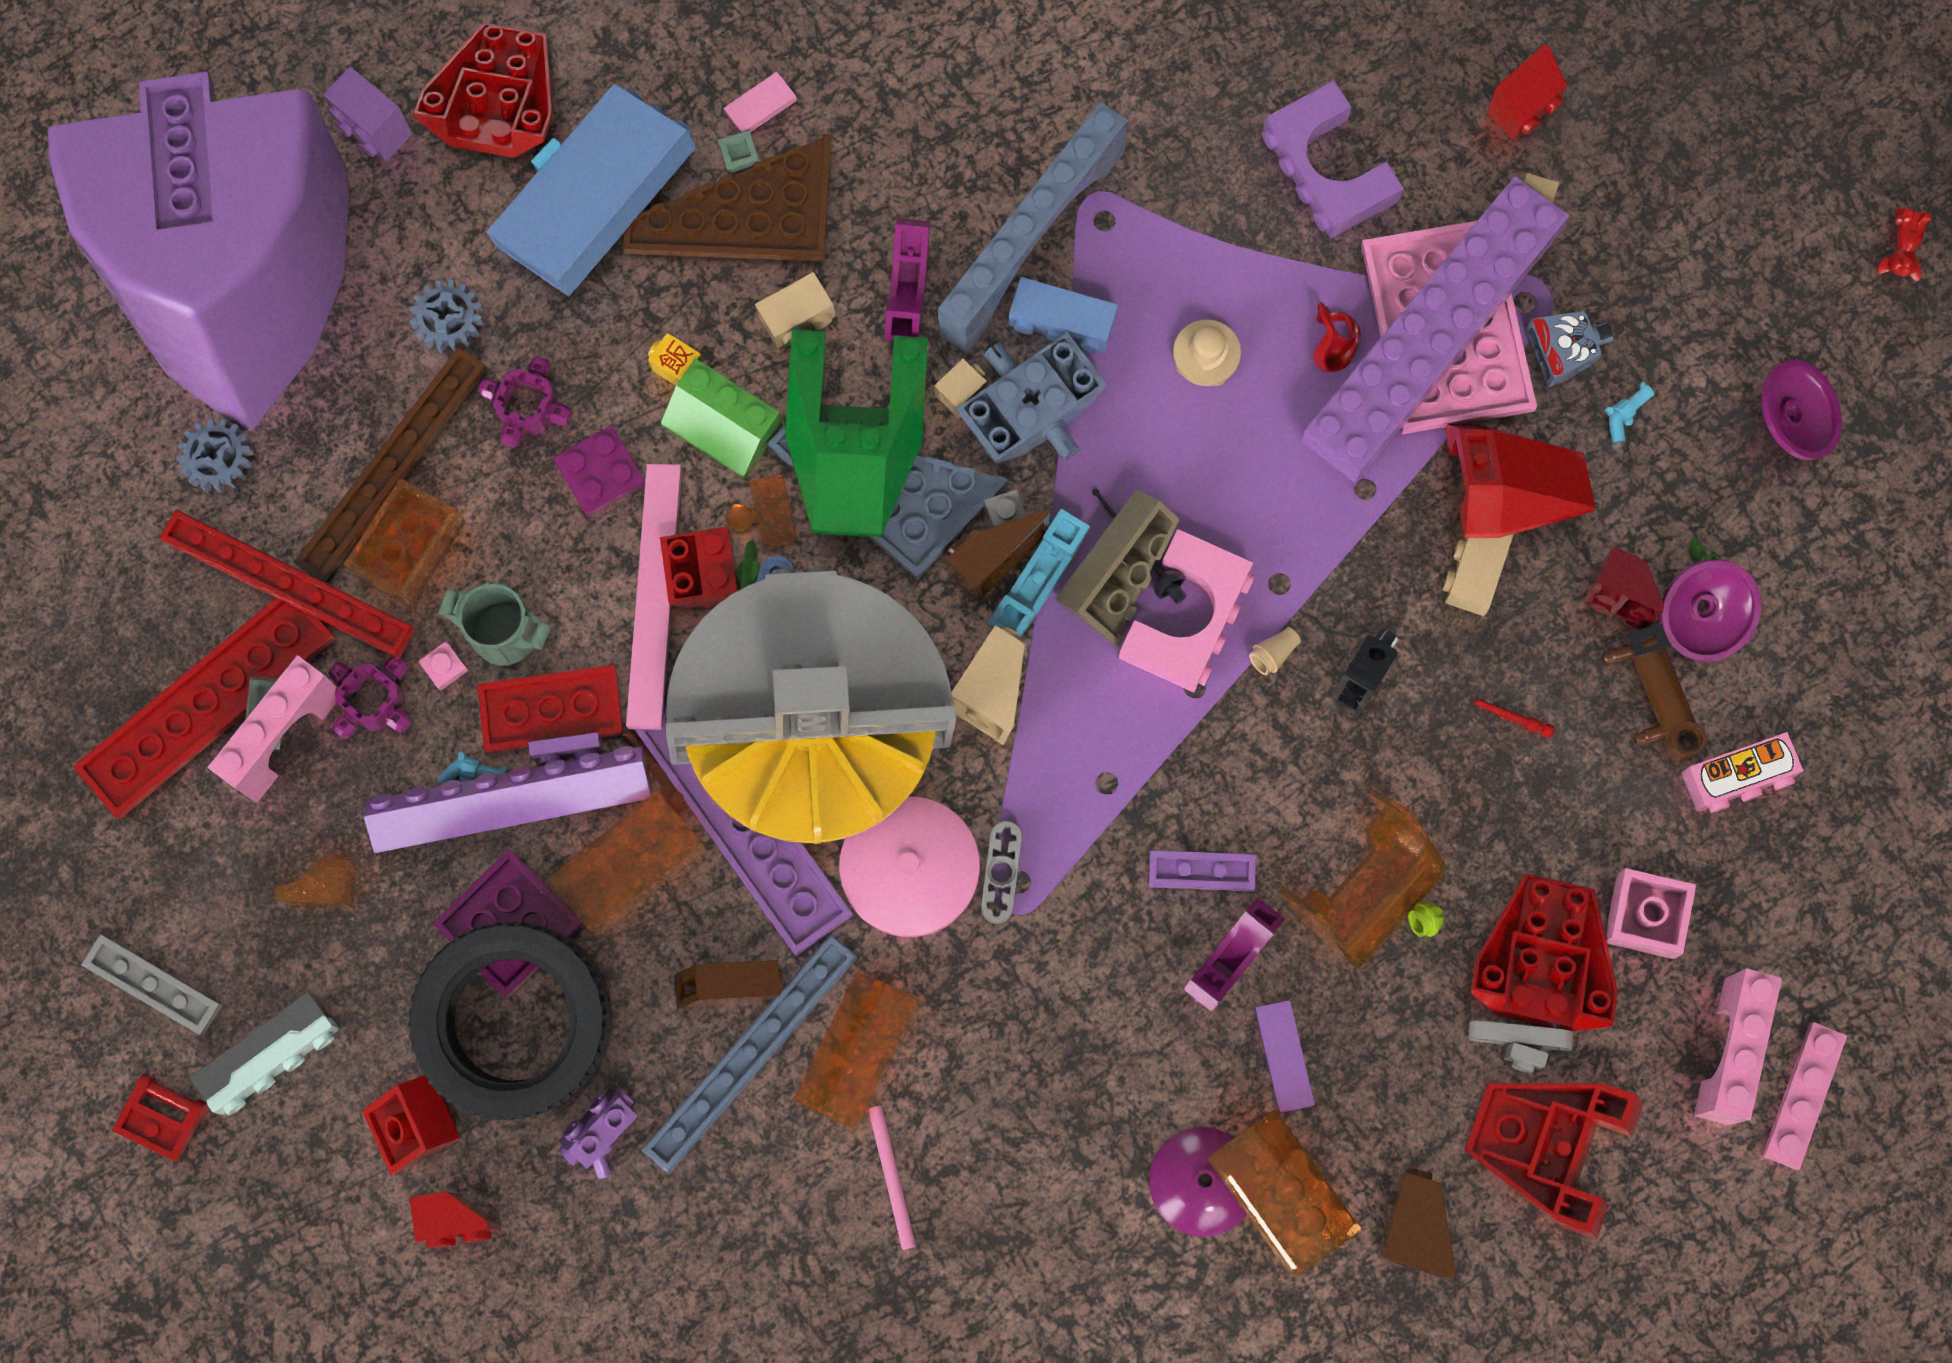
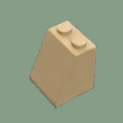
M995 625L951 692L952 705L956 709V716L1004 745L1014 727L1025 644L1020 641V635L1014 630L1005 626L1001 629Z

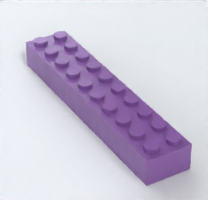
M1514 176L1305 429L1302 443L1353 482L1357 483L1560 235L1570 215Z

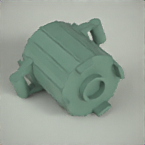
M485 583L470 591L454 592L447 590L438 611L439 614L447 617L450 622L461 629L464 638L479 656L490 662V664L498 666H510L525 659L529 653H532L534 648L542 650L551 626L542 623L538 617L531 613L518 593L505 584Z

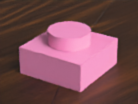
M446 641L418 661L440 691L468 671Z

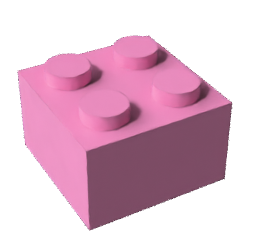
M1625 868L1616 876L1605 932L1607 944L1670 959H1675L1682 955L1696 885Z

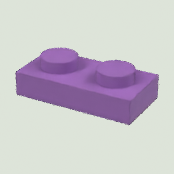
M598 733L528 742L530 757L535 763L540 762L541 766L553 760L573 757L579 759L588 753H604L603 739Z

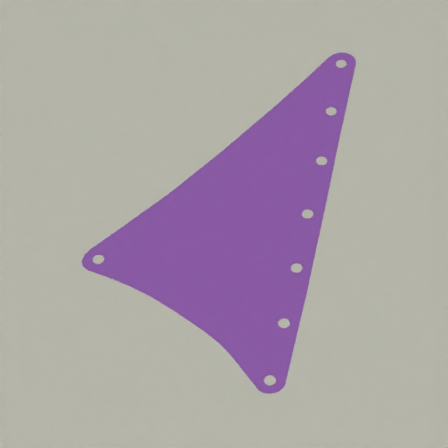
M1094 192L1088 195L1079 206L1075 224L1072 292L1118 304V310L1106 353L1101 351L1089 353L1082 350L1105 380L1107 387L1079 418L1064 427L1076 444L1080 446L1081 450L1074 457L1070 453L1071 459L1068 461H1063L1058 454L1050 525L1060 509H1063L1089 525L1090 529L1061 579L1036 615L1022 702L999 823L1009 821L1016 824L1021 830L1022 843L1018 871L1026 872L1031 881L1027 891L1015 893L1013 915H1025L1032 912L1045 900L1171 753L1251 664L1249 654L1253 651V646L1280 632L1447 440L1445 427L1401 434L1399 430L1360 478L1372 480L1376 485L1375 496L1369 500L1358 498L1354 492L1355 482L1302 443L1305 429L1381 338L1367 275L1336 270L1238 247L1190 230L1112 192ZM1100 211L1111 212L1115 217L1116 223L1109 231L1098 230L1094 225L1093 219ZM1526 275L1512 292L1513 302L1515 296L1521 292L1532 294L1536 302L1534 309L1527 313H1522L1515 308L1524 347L1529 343L1525 329L1530 321L1538 317L1551 316L1554 303L1552 294L1547 286L1537 277ZM1320 302L1328 306L1330 313L1343 312L1353 317L1361 331L1360 342L1351 362L1344 369L1334 373L1321 371L1313 361L1316 346L1327 334L1325 325L1318 323L1316 320L1318 314L1317 305ZM1199 320H1215L1225 324L1236 334L1241 346L1240 362L1235 373L1223 385H1196L1186 380L1176 371L1173 359L1174 343L1178 334L1187 325ZM1346 321L1333 322L1339 335L1349 338ZM1094 489L1099 490V494L1117 515L1137 489L1160 500L1180 519L1161 559L1155 560L1160 567H1162L1163 558L1177 529L1253 562L1250 573L1255 575L1254 581L1248 593L1244 594L1241 592L1236 601V604L1240 605L1241 608L1234 624L1226 623L1222 634L1227 636V639L1220 654L1212 653L1207 665L1212 666L1213 669L1206 682L1205 694L1200 698L1193 699L1187 696L1184 688L1119 659L1120 650L1134 620L1164 634L1179 638L1193 636L1205 629L1212 620L1213 608L1209 596L1199 585L1185 579L1180 587L1187 597L1178 604L1170 596L1158 599L1154 592V584L1158 576L1151 568L1150 576L1152 579L1147 589L1142 588L1134 604L1137 610L1132 620L1126 621L1120 633L1124 637L1119 648L1079 621L1055 601V598L1114 520L1097 496L1092 494ZM1282 573L1290 579L1291 587L1283 595L1274 594L1269 589L1268 581L1274 574ZM1101 773H1112L1118 779L1117 790L1112 794L1105 795L1097 790L1095 781ZM1005 829L1002 835L996 836V839L1002 842L1001 854L994 851L993 857L1007 856L1014 859L1015 854L1008 855V845L1010 841H1016V837H1012L1010 830ZM1005 863L996 864L991 871L993 879L998 882H1006L1010 874H1012L1011 868ZM989 886V892L996 891L995 903L997 906L1007 911L1008 907L1002 905V892L1010 894L1011 889L1000 890Z

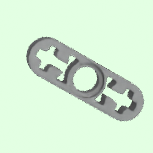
M1009 821L996 824L990 834L981 909L984 918L993 924L1006 922L1013 913L1022 834L1019 827ZM1005 829L1010 830L1012 837H1016V841H1010L1008 845V855L1015 854L1014 859L1007 856L993 857L994 851L1001 854L1002 842L996 839V836L1002 835ZM1005 863L1011 868L1012 876L1008 881L998 882L993 879L991 871L996 864ZM989 886L1000 890L1011 889L1010 894L1002 892V905L1008 908L1007 911H1001L1000 916H993V911L987 908L988 904H994L996 891H988Z
M1470 1021L1468 1040L1510 1045L1515 1042L1530 1048L1571 1051L1573 1047V1031L1489 1021Z

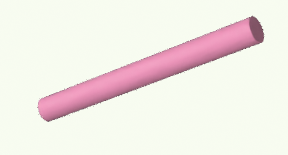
M872 1107L868 1111L902 1250L916 1247L883 1107Z

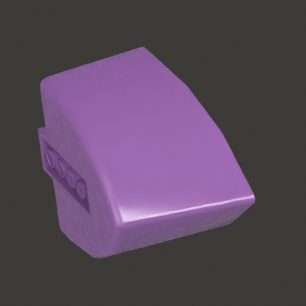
M208 71L140 81V113L59 124L50 127L47 131L49 163L69 232L166 375L232 424L238 425L242 431H250L255 428L315 353L344 278L350 198L347 167L311 94L305 90L294 89L215 101L214 82Z

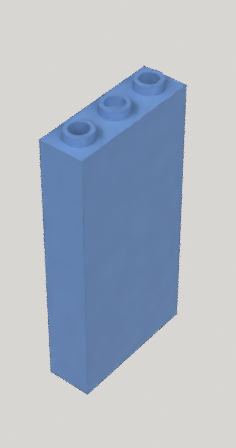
M613 84L486 233L499 250L569 297L694 151L696 146L690 136V128L679 119L675 121L669 119L666 113L656 104L652 103L649 106L644 103L634 90L627 88L625 91L618 85Z

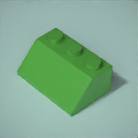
M696 358L677 383L661 421L663 427L744 479L768 447L767 443L783 425L779 411Z

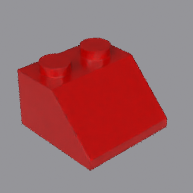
M1544 44L1497 85L1486 112L1513 141L1522 133L1526 136L1529 135L1540 124L1539 118L1546 112L1550 115L1553 114L1564 102L1562 96L1567 83L1549 46Z
M426 1076L397 1084L362 1110L390 1175L396 1174L443 1151L460 1139L456 1123L450 1116L442 1095L440 1096L436 1092L437 1090L428 1083L429 1080Z

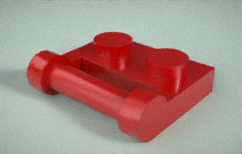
M144 1073L137 1081L112 1131L174 1162H179L209 1106L203 1100L197 1099L194 1101L155 1082V1077ZM150 1095L187 1113L183 1123L142 1104L146 1096Z

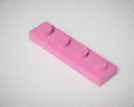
M1815 1022L1809 1024L1762 1156L1795 1170L1801 1168L1847 1039L1846 1035Z

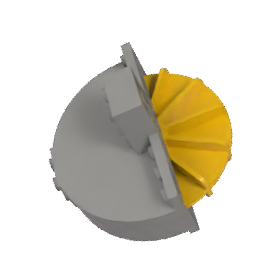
M813 567L808 569V572L794 573L792 569H777L773 571V574H766V579L748 585L720 602L699 622L689 635L675 662L669 682L666 738L671 764L691 763L695 775L708 795L724 812L737 822L756 833L758 832L783 841L821 844V842L851 837L879 824L891 815L916 788L928 765L932 749L950 747L956 723V709L952 705L949 679L937 647L919 621L904 606L873 586L837 575L836 571H829L827 567Z

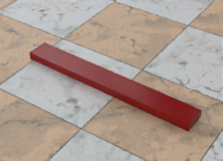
M175 509L159 537L162 542L400 659L416 630L414 626Z

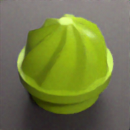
M1418 903L1415 905L1414 910L1408 913L1410 927L1419 937L1425 935L1432 937L1444 926V912L1436 903Z

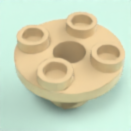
M1199 320L1187 325L1178 334L1173 348L1176 371L1189 382L1200 386L1223 385L1235 373L1241 358V346L1236 334L1228 326L1215 320Z

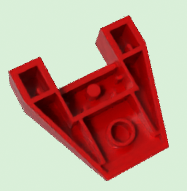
M1488 1083L1465 1151L1561 1227L1598 1239L1609 1205L1603 1198L1578 1190L1576 1186L1597 1126L1632 1137L1643 1102L1637 1094L1603 1083Z

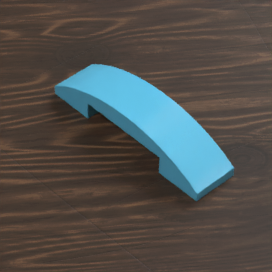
M1060 509L1044 534L1043 541L1008 595L1004 596L987 624L993 628L995 625L1001 629L1004 626L1008 627L1021 637L1061 579L1087 535L1090 526Z

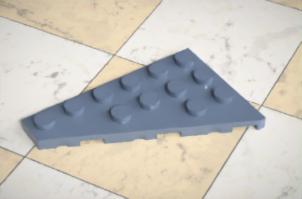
M785 424L767 443V446L794 470L789 447L785 439ZM916 456L910 475L902 487L897 504L882 537L869 538L918 580L984 510V500L997 496L1007 486V480L1002 476L998 478L976 472V469L957 467L950 462L925 456V458Z

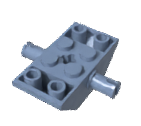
M1066 332L1019 365L1014 362L1002 343L994 345L995 352L992 348H989L984 357L988 359L1001 378L956 408V411L993 461L997 464L1025 455L1047 439L1063 461L1071 459L1070 453L1074 457L1081 448L1064 427L1085 412L1105 390L1107 383L1069 333ZM1029 400H1037L1038 404L1034 406L1033 403L1026 402Z

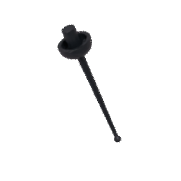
M1094 489L1092 494L1097 496L1113 519H1115L1117 514L1102 498L1099 490ZM1155 561L1152 566L1153 571L1158 576L1154 584L1155 595L1158 599L1170 596L1176 604L1182 602L1187 595L1180 586L1184 583L1186 577L1178 570L1164 572Z

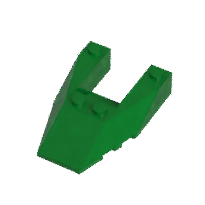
M792 329L785 439L793 461L794 471L798 478L812 533L882 537L897 504L902 487L910 475L915 458L922 448L928 338L894 336L889 409L822 405L826 362V331Z

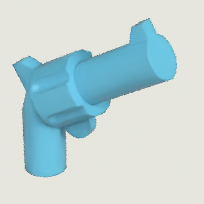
M1644 381L1639 384L1640 390L1629 399L1624 398L1613 407H1606L1604 409L1609 416L1612 443L1626 441L1623 424L1626 426L1632 425L1636 410L1654 396L1653 390Z
M459 751L458 759L451 763L437 777V780L443 784L447 781L455 780L460 775V781L464 782L470 779L474 780L482 774L492 773L499 775L507 773L508 767L503 766L498 769L483 765L481 760L467 757L464 752Z

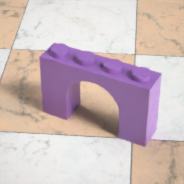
M1335 81L1265 117L1262 138L1266 146L1270 150L1274 149L1279 156V164L1283 173L1287 177L1291 176L1295 181L1299 198L1304 204L1308 203L1314 211L1313 218L1316 225L1321 231L1326 230L1331 239L1398 203L1404 190L1387 162L1348 181L1327 179L1316 172L1311 166L1307 156L1309 144L1322 134L1348 121L1351 111L1350 104Z

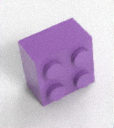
M351 66L323 94L329 106L326 110L336 120L335 126L345 136L350 137L354 135L360 140L359 146L372 158L378 155L387 162L413 135L399 106Z

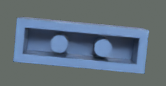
M1020 277L1009 312V325L1014 326L1013 328L1023 334L1030 335L1035 332L1045 335L1052 342L1068 332L1081 350L1089 353H1097L1098 351L1106 353L1117 317L1118 304Z

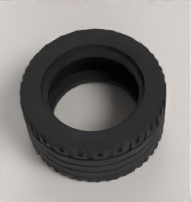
M499 922L479 926L455 937L450 943L444 945V948L434 955L432 961L427 963L424 972L420 974V980L415 984L414 995L410 1000L412 1005L408 1012L410 1014L408 1027H410L411 1032L409 1040L412 1043V1053L415 1052L417 1058L415 1061L417 1065L419 1064L422 1075L427 1077L428 1083L437 1090L436 1092L440 1096L443 1095L447 1102L453 1103L460 1110L464 1109L469 1114L493 1120H514L533 1117L556 1108L577 1094L594 1076L606 1055L608 1043L611 1039L613 1018L612 1003L606 981L602 977L598 966H596L585 950L562 933L544 926L521 922ZM521 959L540 966L559 983L569 1005L570 1030L561 1054L549 1068L530 1079L505 1080L482 1071L466 1056L456 1033V1008L465 986L480 970L501 960Z

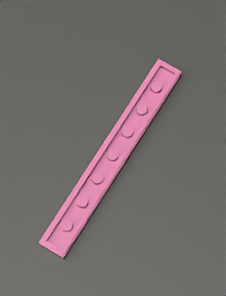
M647 464L626 719L628 729L663 730L672 605H669L660 537L677 535L682 481L681 465Z

